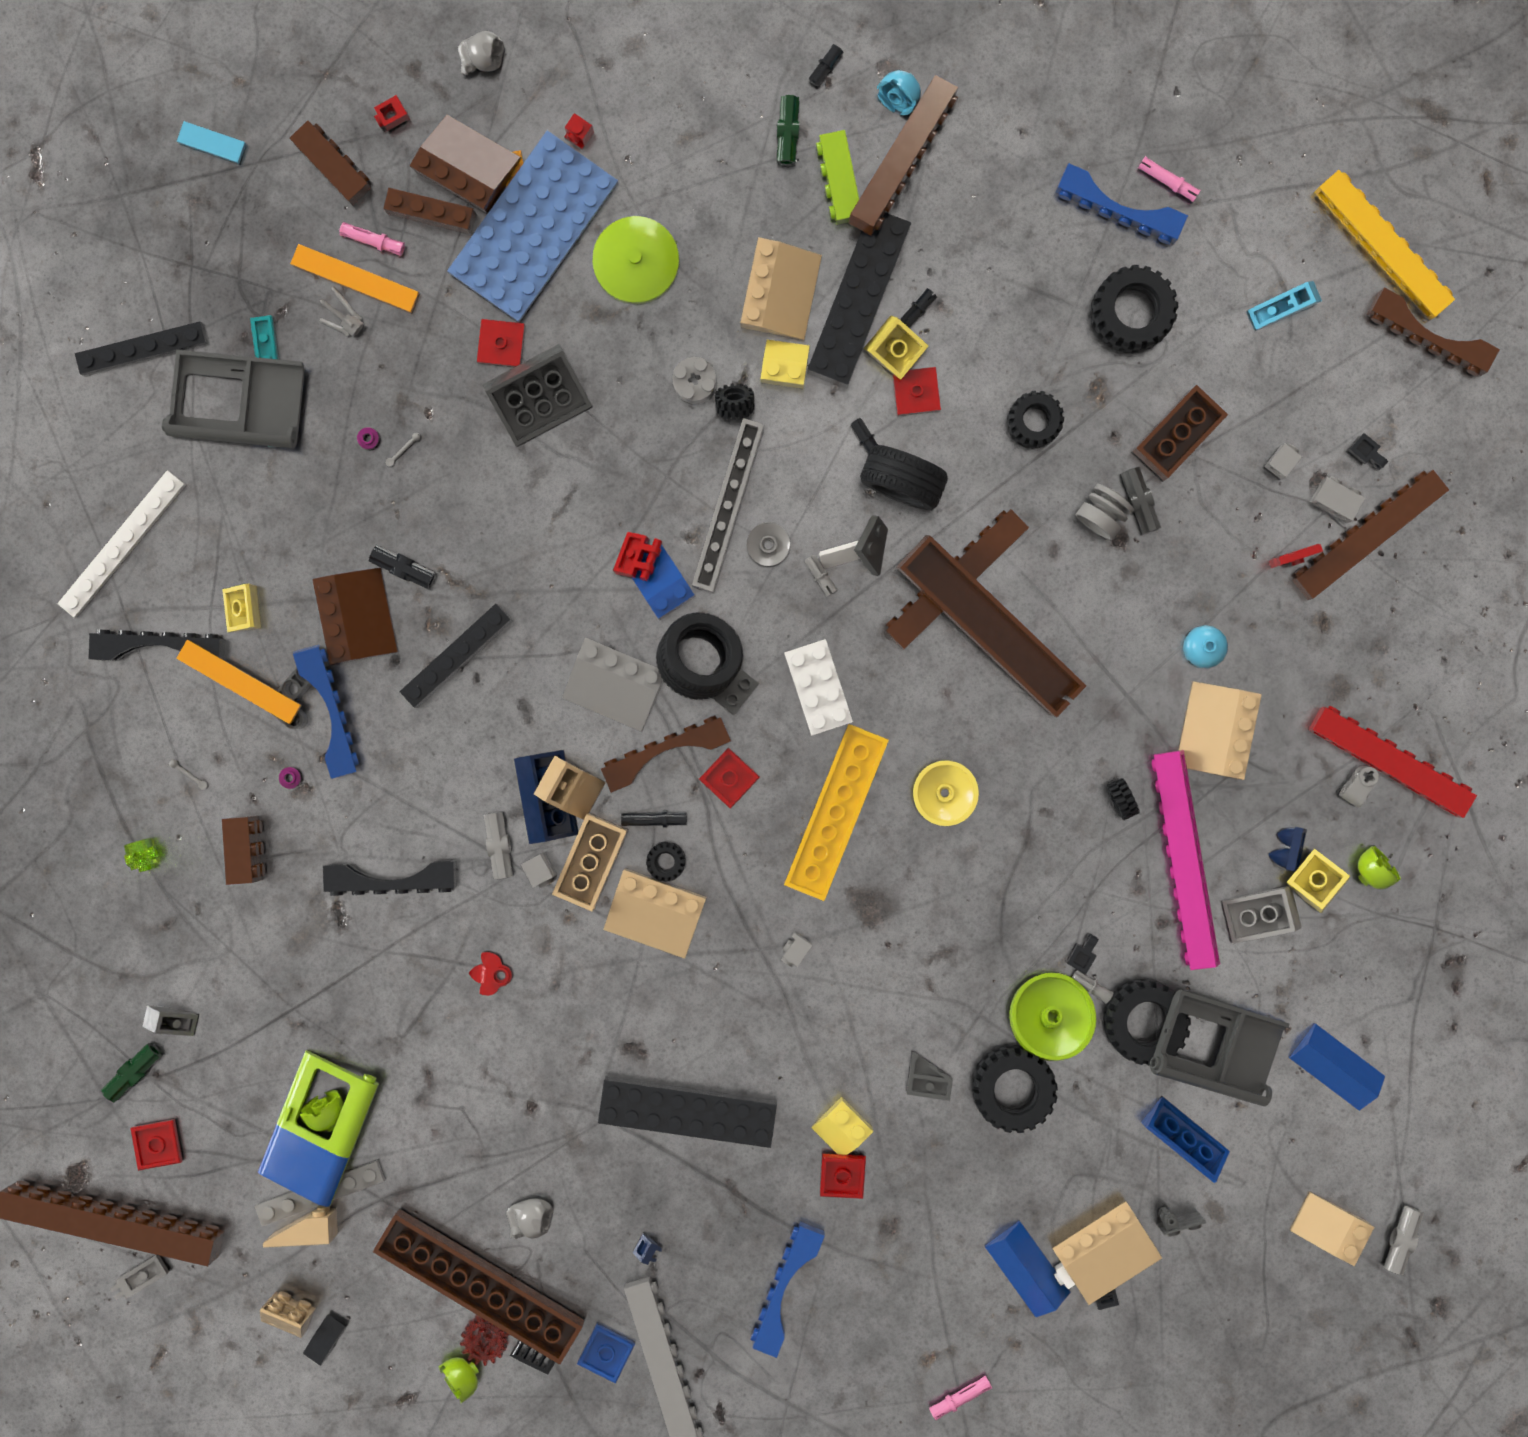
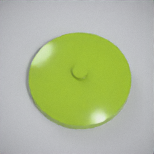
M641 216L625 217L610 224L598 237L593 250V269L599 284L610 296L629 304H643L661 297L672 286L679 269V253L672 235L660 223Z
M1045 973L1029 979L1017 990L1010 1006V1024L1016 1040L1028 1053L1034 1054L1042 1060L1061 1061L1079 1054L1089 1044L1096 1027V1011L1089 993L1079 982L1063 974Z

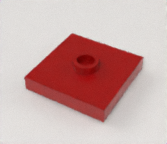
M481 319L477 363L510 367L520 365L525 324Z
M936 367L908 370L901 380L893 374L897 416L941 410Z
M1316 544L1271 559L1269 563L1271 568L1290 562L1294 566L1305 562V557L1323 552L1321 544Z
M727 748L699 780L731 809L760 777L730 748Z
M175 1119L130 1128L138 1171L183 1162Z
M822 1153L820 1196L863 1199L866 1156Z

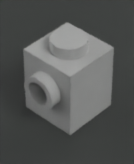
M1285 443L1277 449L1264 467L1282 480L1288 476L1302 456L1298 454L1299 450L1295 446Z

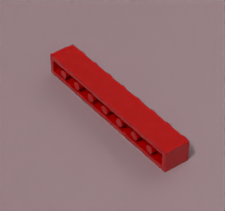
M1332 706L1320 708L1308 728L1309 731L1370 767L1375 768L1377 771L1458 818L1466 816L1477 795L1471 792L1473 790L1471 787L1460 783V785L1453 782L1454 778L1444 772L1439 774L1434 771L1435 767L1426 761L1422 763L1415 759L1416 755L1407 750L1403 752L1396 748L1397 744L1388 739H1385V741L1377 737L1378 733L1372 729L1366 728L1364 730L1358 726L1360 723L1351 717L1346 719L1340 716L1341 712Z

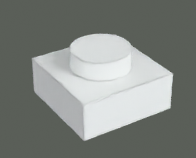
M1060 1262L1054 1266L1057 1272L1054 1276L1060 1286L1065 1284L1067 1289L1073 1287L1075 1283L1063 1264Z

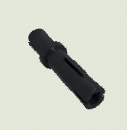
M663 810L662 813H622L621 825L663 826V828L674 825H687V813H668L667 810ZM648 818H652V819H653V820H634V819H648Z

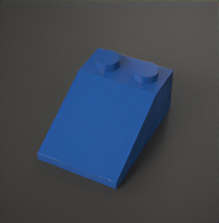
M662 544L660 556L656 557L654 563V572L650 574L648 581L640 579L642 571H637L635 578H632L659 620L696 597ZM644 553L641 562H646L647 553Z

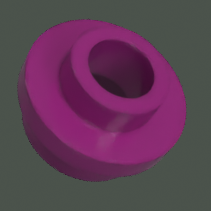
M370 427L361 429L357 435L358 444L364 449L376 447L379 442L377 431ZM367 434L371 435V440L369 442H365L364 437Z
M293 767L284 768L279 774L280 784L287 789L297 787L301 781L300 772ZM288 774H291L293 776V780L291 782H288L286 780V776Z

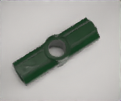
M794 95L781 96L780 119H778L777 163L782 165L795 164L800 101L799 97Z
M150 1043L146 1044L132 1059L130 1058L117 1070V1074L101 1089L103 1096L113 1103L119 1100L130 1087L135 1086L146 1075L145 1072L161 1057L159 1050Z

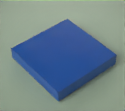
M596 1324L577 1364L616 1384L635 1342Z

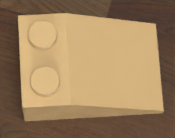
M1309 1192L1290 1231L1335 1257L1355 1266L1375 1227L1364 1219Z
M318 1206L317 1209L274 1232L263 1243V1247L329 1244L338 1234L337 1208Z

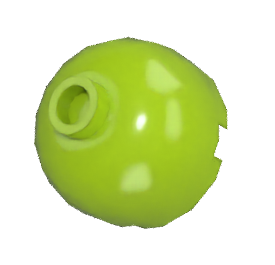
M1371 846L1360 856L1358 860L1360 875L1358 878L1365 886L1371 885L1375 889L1382 890L1393 886L1401 880L1395 866L1391 867L1387 856L1376 846Z
M336 1090L324 1092L327 1095L326 1097L318 1099V1096H316L300 1110L302 1114L300 1116L310 1129L319 1132L326 1130L331 1132L334 1130L344 1105L340 1094Z
M456 1357L438 1366L439 1371L446 1376L444 1380L455 1397L460 1400V1403H463L474 1394L478 1387L476 1374L479 1371L473 1362L468 1363L465 1359Z

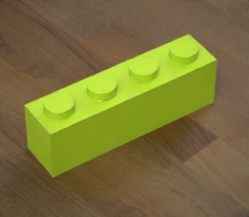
M841 130L819 135V142L816 143L818 156L822 155L823 164H820L822 177H827L828 185H825L826 197L831 198L832 206H829L831 219H835L836 225L849 223L850 214L859 201L846 132Z

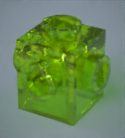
M151 838L124 845L126 852L124 855L125 862L131 870L138 869L139 873L152 869L151 865L158 863V850L156 846H153Z

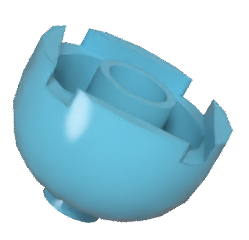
M897 70L888 73L877 86V89L879 88L880 91L877 95L882 104L892 112H895V109L901 111L900 115L910 114L920 101V85L914 75L906 71Z
M1203 625L1194 628L1188 633L1184 639L1183 651L1186 659L1197 668L1208 669L1217 666L1224 660L1228 651V643L1221 630L1213 626Z

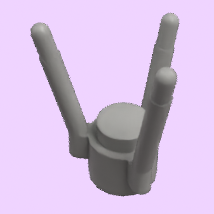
M333 286L331 288L352 316L349 314L344 316L322 299L320 303L342 320L341 325L343 327L323 318L320 319V322L342 332L347 337L349 335L354 337L364 325L361 322L362 317L353 310L341 293Z

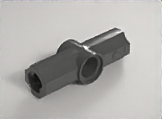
M1140 467L1122 472L1121 476L1128 493L1127 500L1134 508L1133 513L1136 515L1142 534L1160 529V522L1154 509V498L1150 489L1146 487Z

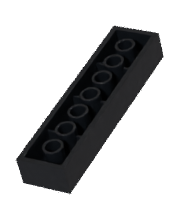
M886 212L883 216L885 220L879 231L875 229L872 236L861 231L807 369V374L846 389L853 376L911 226V222Z
M606 1076L603 1083L598 1123L771 1148L777 1100Z

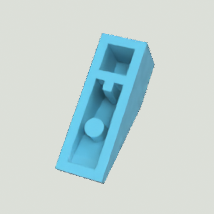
M1308 281L1249 309L1248 312L1256 330L1318 304L1322 300L1314 281Z

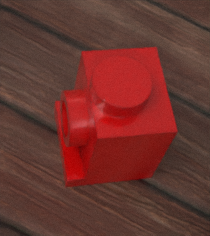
M397 95L374 107L377 113L374 118L380 128L384 126L387 131L405 121L411 120ZM390 114H395V116L388 119V116Z
M575 113L564 127L566 130L564 138L581 150H583L594 134L593 126Z

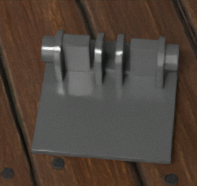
M719 664V665L717 666V668L712 672V674L719 671V669H720V664ZM740 669L738 675L728 688L712 699L734 715L759 683Z
M1162 1207L1158 1211L1160 1223L1156 1225L1163 1235L1171 1237L1180 1234V1231L1184 1229H1199L1202 1227L1201 1224L1206 1223V1220L1198 1211L1176 1217L1168 1207Z

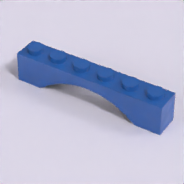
M1068 163L1056 189V193L1059 194L1060 198L1067 201L1072 199L1079 202V206L1088 210L1091 208L1095 209L1105 218L1113 217L1119 220L1118 222L1123 226L1136 227L1144 235L1150 236L1152 234L1159 237L1158 240L1165 244H1174L1178 240L1188 215L1170 207L1158 210H1137L1122 206L1111 200L1098 188L1088 171Z
M315 645L294 651L293 656L299 675L318 690L330 714L331 739L325 754L330 778L333 779L356 772V765H360L357 753H352L350 748L353 740L350 732H346L343 725L347 724L344 711L340 712L337 705L341 701L338 691H333L331 685L335 681L331 669L327 670L325 662L328 661L325 649H320V645Z
M800 1222L798 1227L794 1226L790 1239L793 1240L790 1248H785L782 1259L785 1260L783 1267H778L774 1277L777 1282L774 1288L770 1287L766 1300H769L766 1308L762 1307L758 1320L761 1321L759 1328H754L750 1340L753 1341V1349L777 1358L785 1338L780 1312L784 1291L797 1270L818 1255L825 1237L823 1230Z

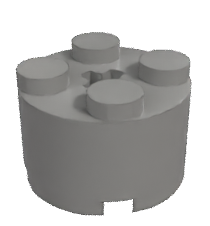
M690 357L681 361L674 369L672 378L674 389L683 401L696 405L702 404L712 397L717 385L716 374L711 364L705 359ZM692 377H696V379H699L697 385H694V383L691 382Z

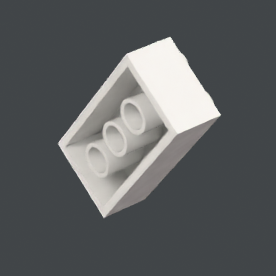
M826 639L785 652L787 664L811 736L852 723V717Z

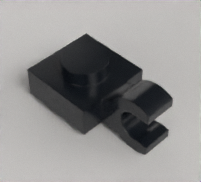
M1365 433L1348 450L1364 464L1370 460L1379 470L1388 463V460L1377 452L1381 446Z
M1089 934L1083 947L1078 944L1075 946L1066 963L1087 974L1097 956L1092 953V950L1099 939Z

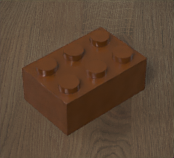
M258 816L222 819L226 885L254 883L263 880L262 876H265V865L261 863V855L264 853L263 842H260L262 821L259 820Z

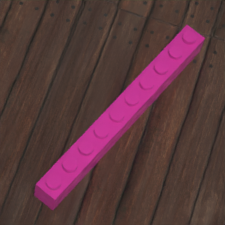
M1184 750L1158 753L1152 759V768L1154 772H1157L1158 780L1155 782L1157 793L1161 795L1162 802H1159V809L1165 819L1163 832L1165 836H1168L1169 845L1166 846L1168 857L1172 860V866H1170L1171 878L1175 879L1176 883L1174 897L1176 901H1179L1180 909L1177 910L1178 920L1183 924L1181 938L1182 942L1186 943L1187 948L1185 961L1187 965H1190V970L1214 968L1220 965Z

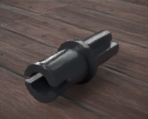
M833 44L824 58L819 59V65L809 77L813 85L819 86L827 74L834 70L833 66L844 53L840 47Z
M926 288L924 293L916 302L913 301L911 303L912 306L901 317L900 320L908 328L912 326L921 314H925V310L937 298L936 294L932 295L934 292Z
M859 418L851 423V427L861 441L859 444H863L869 454L871 448L878 444L873 438L875 435L870 433L864 421Z

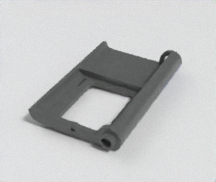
M176 350L170 414L163 419L162 430L165 431L167 436L295 448L298 439L304 364L300 361ZM188 374L241 379L243 384L239 419L237 421L183 416L186 376Z
M1178 990L1173 996L1154 1056L1150 1060L1151 1071L1158 1076L1265 1107L1272 1099V1089L1266 1084L1282 1033L1285 1028L1289 1027V1023L1184 990ZM1179 1013H1185L1226 1027L1214 1066L1209 1067L1166 1053ZM1264 1090H1266V1097L1262 1095Z

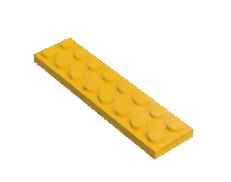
M848 724L784 883L785 886L825 901L889 741L888 739Z

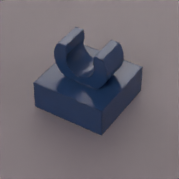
M642 1234L633 1254L641 1263L648 1265L650 1261L656 1262L657 1259L653 1255L656 1250L661 1252L662 1248L650 1236Z

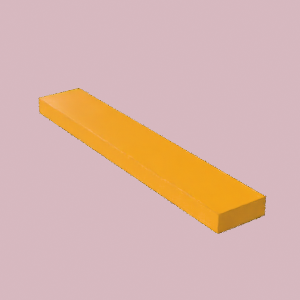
M298 244L290 263L292 266L412 313L420 294L418 291Z
M190 640L185 642L176 658L288 724L292 723L302 706Z

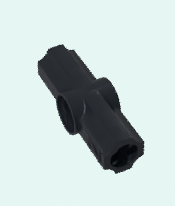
M377 544L373 548L368 560L372 564L388 570L389 573L403 580L414 582L426 589H429L436 574L433 570L415 563L416 561L399 553H393Z

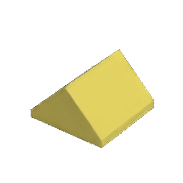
M243 584L223 589L227 632L261 629L257 586Z

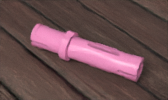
M1146 156L1142 162L1151 168L1142 163L1138 167V169L1167 185L1173 192L1188 198L1191 202H1194L1196 196L1189 193L1188 190L1197 196L1201 191L1184 181L1183 177L1179 178Z
M343 222L340 227V236L374 246L379 251L385 250L402 256L405 243L388 238L386 234L379 235Z
M985 1375L951 1396H945L946 1399L929 1407V1410L934 1419L938 1420L951 1411L956 1412L958 1407L992 1389V1386Z

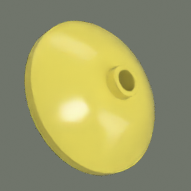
M938 761L928 765L918 775L913 788V799L919 813L926 820L940 826H952L966 820L976 808L979 797L978 785L973 774L965 766L953 761ZM942 789L949 791L947 797L941 796Z

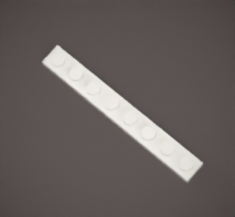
M166 471L57 604L71 616L77 618L186 485L170 471Z

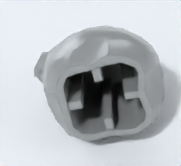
M482 31L462 41L458 46L462 62L461 73L468 75L469 72H474L476 68L486 72L498 69L504 52V43L500 37L493 32Z
M528 1199L509 1207L506 1215L511 1227L510 1238L518 1239L525 1236L535 1239L546 1234L550 1227L553 1211L550 1203L542 1199Z

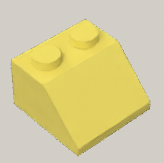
M891 315L863 349L879 364L901 380L928 348V345L900 319Z
M767 340L761 372V383L804 389L810 345Z
M1314 849L1287 881V884L1305 902L1319 913H1322L1348 882L1350 875Z
M843 1097L811 1127L837 1154L848 1155L873 1133L872 1126Z

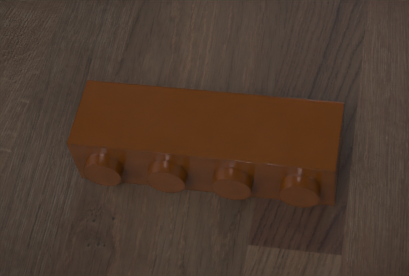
M306 121L289 139L353 206L371 189L367 183L370 179L361 170L357 172L353 168L355 163L347 155L341 156L338 152L339 146L332 139L327 141L324 138L325 132L317 123L312 125L309 121Z
M388 188L383 208L391 216L472 235L476 219V212L471 207L393 188Z

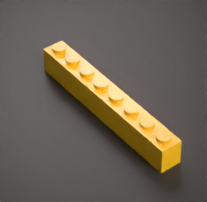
M1338 170L1314 192L1429 321L1455 300L1452 296V291L1438 281V276L1433 270H1428L1423 264L1424 261L1421 256L1411 251L1408 242L1394 232L1393 225L1380 216V211L1376 206L1369 204L1365 199V194L1352 185L1351 179L1346 173Z

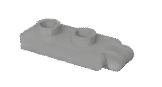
M155 1255L115 1279L116 1284L109 1288V1290L113 1292L119 1288L120 1292L114 1295V1298L117 1300L124 1296L127 1299L165 1276L169 1271L161 1257Z

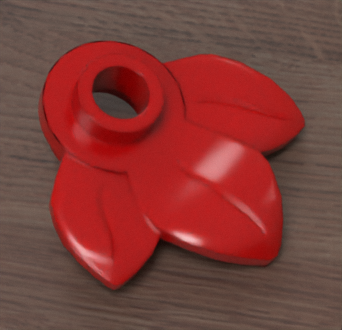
M482 952L481 960L483 964L471 969L469 975L476 982L481 983L480 994L490 996L495 994L500 987L510 983L512 972L509 967L502 965L499 956L491 952ZM499 972L505 973L504 979L498 978Z

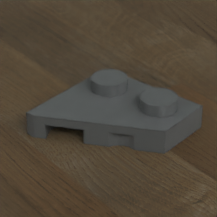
M874 515L871 516L854 551L870 573L879 576L888 528L879 516Z
M912 1052L906 1094L950 1101L953 1078L916 1052Z

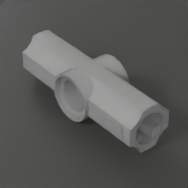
M503 812L484 815L487 832L486 848L488 856L491 857L494 879L512 877L511 845L509 836L506 834Z
M1404 1206L1398 1226L1393 1229L1389 1242L1391 1247L1384 1265L1385 1269L1399 1275H1404L1410 1254L1416 1250L1418 1244L1417 1233L1424 1215L1422 1211Z

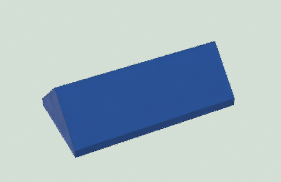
M1317 1024L1312 1026L1289 1057L1359 1111L1378 1098L1385 1079V1075Z
M1161 1097L1141 1123L1213 1183L1217 1182L1230 1151L1164 1097Z
M1020 1221L985 1245V1248L1035 1317L1056 1311L1071 1293L1065 1284L1060 1286L1054 1276L1057 1273Z

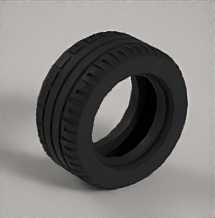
M876 445L871 448L860 475L861 482L872 490L905 504L926 510H933L938 506L948 481L946 471L937 465L910 453L884 445Z
M696 612L686 614V616L684 615L675 620L663 635L656 652V664L661 678L664 679L663 681L675 693L694 700L713 698L724 692L738 675L743 661L742 644L735 630L723 619L709 613ZM691 637L702 638L710 642L717 649L720 657L719 671L710 675H699L688 670L680 659L679 643Z

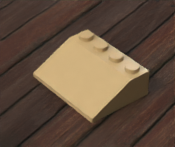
M758 237L740 322L741 327L804 340L822 255L779 241Z
M1192 682L1179 750H1184L1187 769L1244 780L1262 694Z
M625 868L603 930L685 959L707 897Z
M1126 1201L1052 1248L1088 1305L1162 1259Z

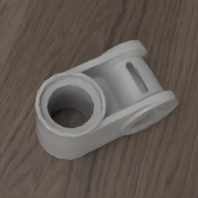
M1366 765L1357 767L1350 779L1342 787L1339 796L1355 807H1361L1378 782V771ZM1364 772H1367V775L1370 776L1368 780L1363 776Z

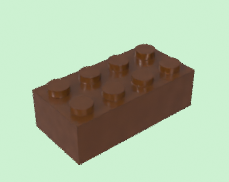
M1195 385L1132 452L1165 481L1228 414L1198 385Z

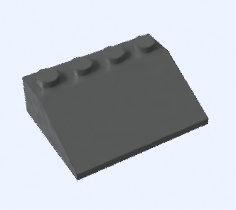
M560 344L483 384L487 396L515 446L592 407Z

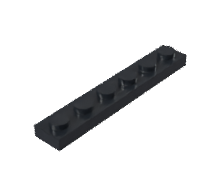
M199 321L77 352L75 357L79 373L83 376L173 353L176 350H185L207 344L203 324Z

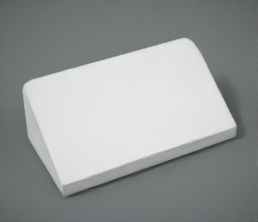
M858 541L820 551L819 558L824 569L859 560V556L854 551Z

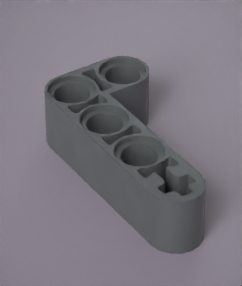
M320 646V649H325L326 654H327V649H326V647ZM329 658L325 662L326 668L330 665ZM296 667L277 691L298 702L312 684L299 675ZM292 683H295L298 687L295 695L289 692V687ZM301 709L297 713L300 717V722L296 726L276 717L290 729H302L307 724V715Z

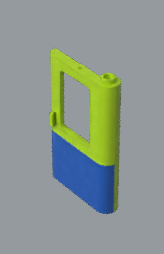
M306 1050L263 1156L258 1173L318 1205L330 1207L379 1086V1083L376 1082L377 1078L369 1074L358 1076ZM317 1069H321L350 1085L348 1095L329 1140L297 1124L300 1110Z

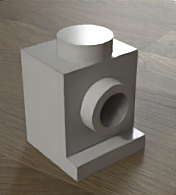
M794 931L792 934L794 940L791 941L789 939L782 949L785 953L781 961L790 967L793 964L798 967L812 947L811 942Z

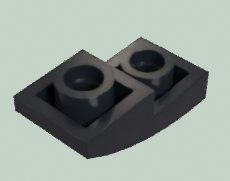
M327 1315L303 1354L321 1366L346 1327L330 1315Z

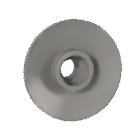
M762 523L756 526L748 536V553L760 565H777L789 553V536L781 526L775 523ZM765 542H772V548L766 549L764 546Z

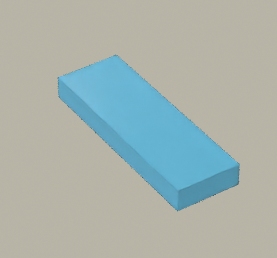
M185 121L182 124L177 139L179 144L240 164L246 147V143Z

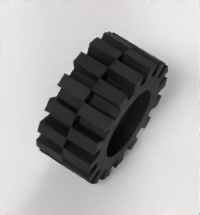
M732 383L729 387L727 385H724L723 388L720 387L715 392L717 414L721 417L725 415V419L732 417V420H736V417H739V419H743V416L748 417L749 413L752 414L753 410H755L754 391H752V388H748L747 385L742 387V384L739 383L737 386H734V383Z
M1124 778L1107 785L1108 793L1122 820L1140 813L1132 791L1129 789Z
M671 842L659 843L647 855V870L658 881H673L682 874L685 868V855L676 844ZM667 853L674 858V866L670 870H662L658 866L657 861L661 854Z

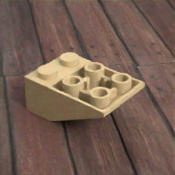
M554 756L534 795L584 820L606 782Z
M275 1292L260 1309L261 1321L302 1338L308 1329L316 1308L312 1307L311 1303L305 1300L297 1301L291 1298L292 1296L286 1292Z

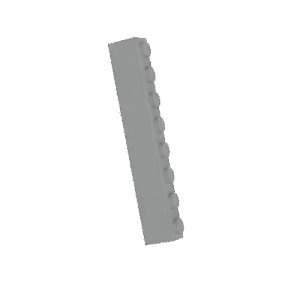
M744 418L742 420L692 586L714 593L762 437L764 424Z
M649 1276L626 1283L624 1291L669 1436L704 1437L701 1427L697 1428L695 1422L698 1419L694 1406H690L688 1400L691 1399L688 1385L684 1386L682 1378H685L683 1367L678 1365L676 1361L678 1351L675 1344L671 1345L669 1337L672 1336L669 1323L665 1324L663 1319L665 1309L663 1303L658 1302L656 1295L659 1294L656 1282H652Z

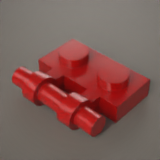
M627 532L613 569L614 573L635 578L637 571H642L640 579L648 581L650 574L654 572L656 557L660 556L662 541L655 538L652 545H649V538L646 535ZM644 553H647L646 562H641Z

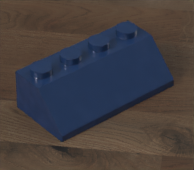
M563 750L514 758L529 844L578 835L576 817L534 795L554 756L565 761Z

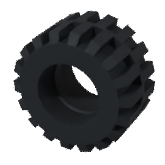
M1031 391L1018 398L1012 405L1007 417L1009 418L1007 422L1008 427H1010L1009 432L1011 436L1014 435V440L1017 443L1021 442L1024 447L1031 446V448L1039 446L1041 448L1050 444L1063 428L1064 417L1062 414L1064 411L1063 407L1060 408L1058 399L1055 401L1053 395H1046L1044 391H1040V393ZM1029 408L1041 409L1048 418L1047 427L1039 432L1027 428L1023 420L1026 410Z

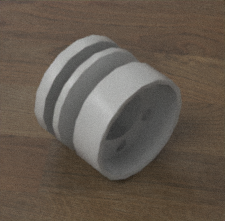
M1096 484L1093 489L1095 493H1090L1088 496L1094 505L1084 502L1075 516L1089 529L1112 541L1121 529L1115 519L1126 522L1128 517L1125 514H1132L1134 508L1115 490L1101 484Z

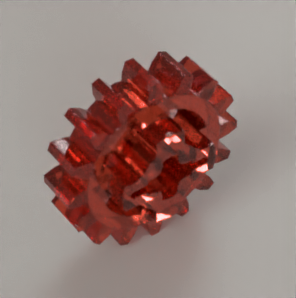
M474 1318L472 1325H466L465 1329L467 1331H463L461 1337L465 1339L461 1340L460 1345L465 1346L462 1351L463 1354H470L467 1360L470 1361L472 1358H475L476 1365L483 1361L484 1366H487L488 1360L494 1364L496 1356L498 1358L503 1356L502 1351H506L507 1345L504 1343L508 1340V1336H503L505 1331L485 1321L483 1318L480 1319V1322ZM479 1329L477 1335L470 1337L474 1330ZM482 1336L484 1337L485 1341H488L486 1347L484 1342L481 1340ZM498 1345L496 1350L490 1353V1348Z

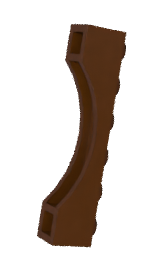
M1385 287L1378 292L1366 314L1371 317L1373 322L1391 327L1390 330L1398 335L1404 334L1409 337L1412 343L1428 347V351L1432 354L1443 355L1448 358L1447 361L1449 363L1467 368L1466 371L1474 376H1482L1487 373L1500 350L1482 339L1455 341L1432 333L1415 319L1402 296Z
M714 715L703 720L704 725L697 727L696 724L684 728L685 733L677 736L676 732L665 736V741L660 744L654 741L644 745L645 750L639 753L635 749L624 754L625 759L617 762L616 758L605 762V767L601 768L610 792L612 793L633 784L637 774L644 765L666 750L683 746L703 747L712 750L731 742L722 718L717 719Z

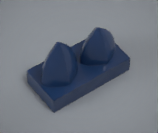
M1295 827L1281 830L1277 833V836L1285 845L1291 848L1275 850L1269 853L1268 856L1276 864L1286 868V870L1296 871L1300 866L1307 829Z

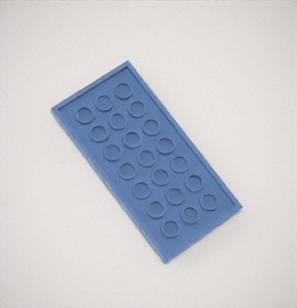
M547 130L447 272L514 320L520 322L616 187L618 180Z

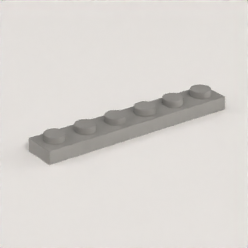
M376 1160L344 1172L333 1200L384 1182L385 1178L379 1161ZM291 1191L256 1204L255 1209L261 1226H265L319 1205Z

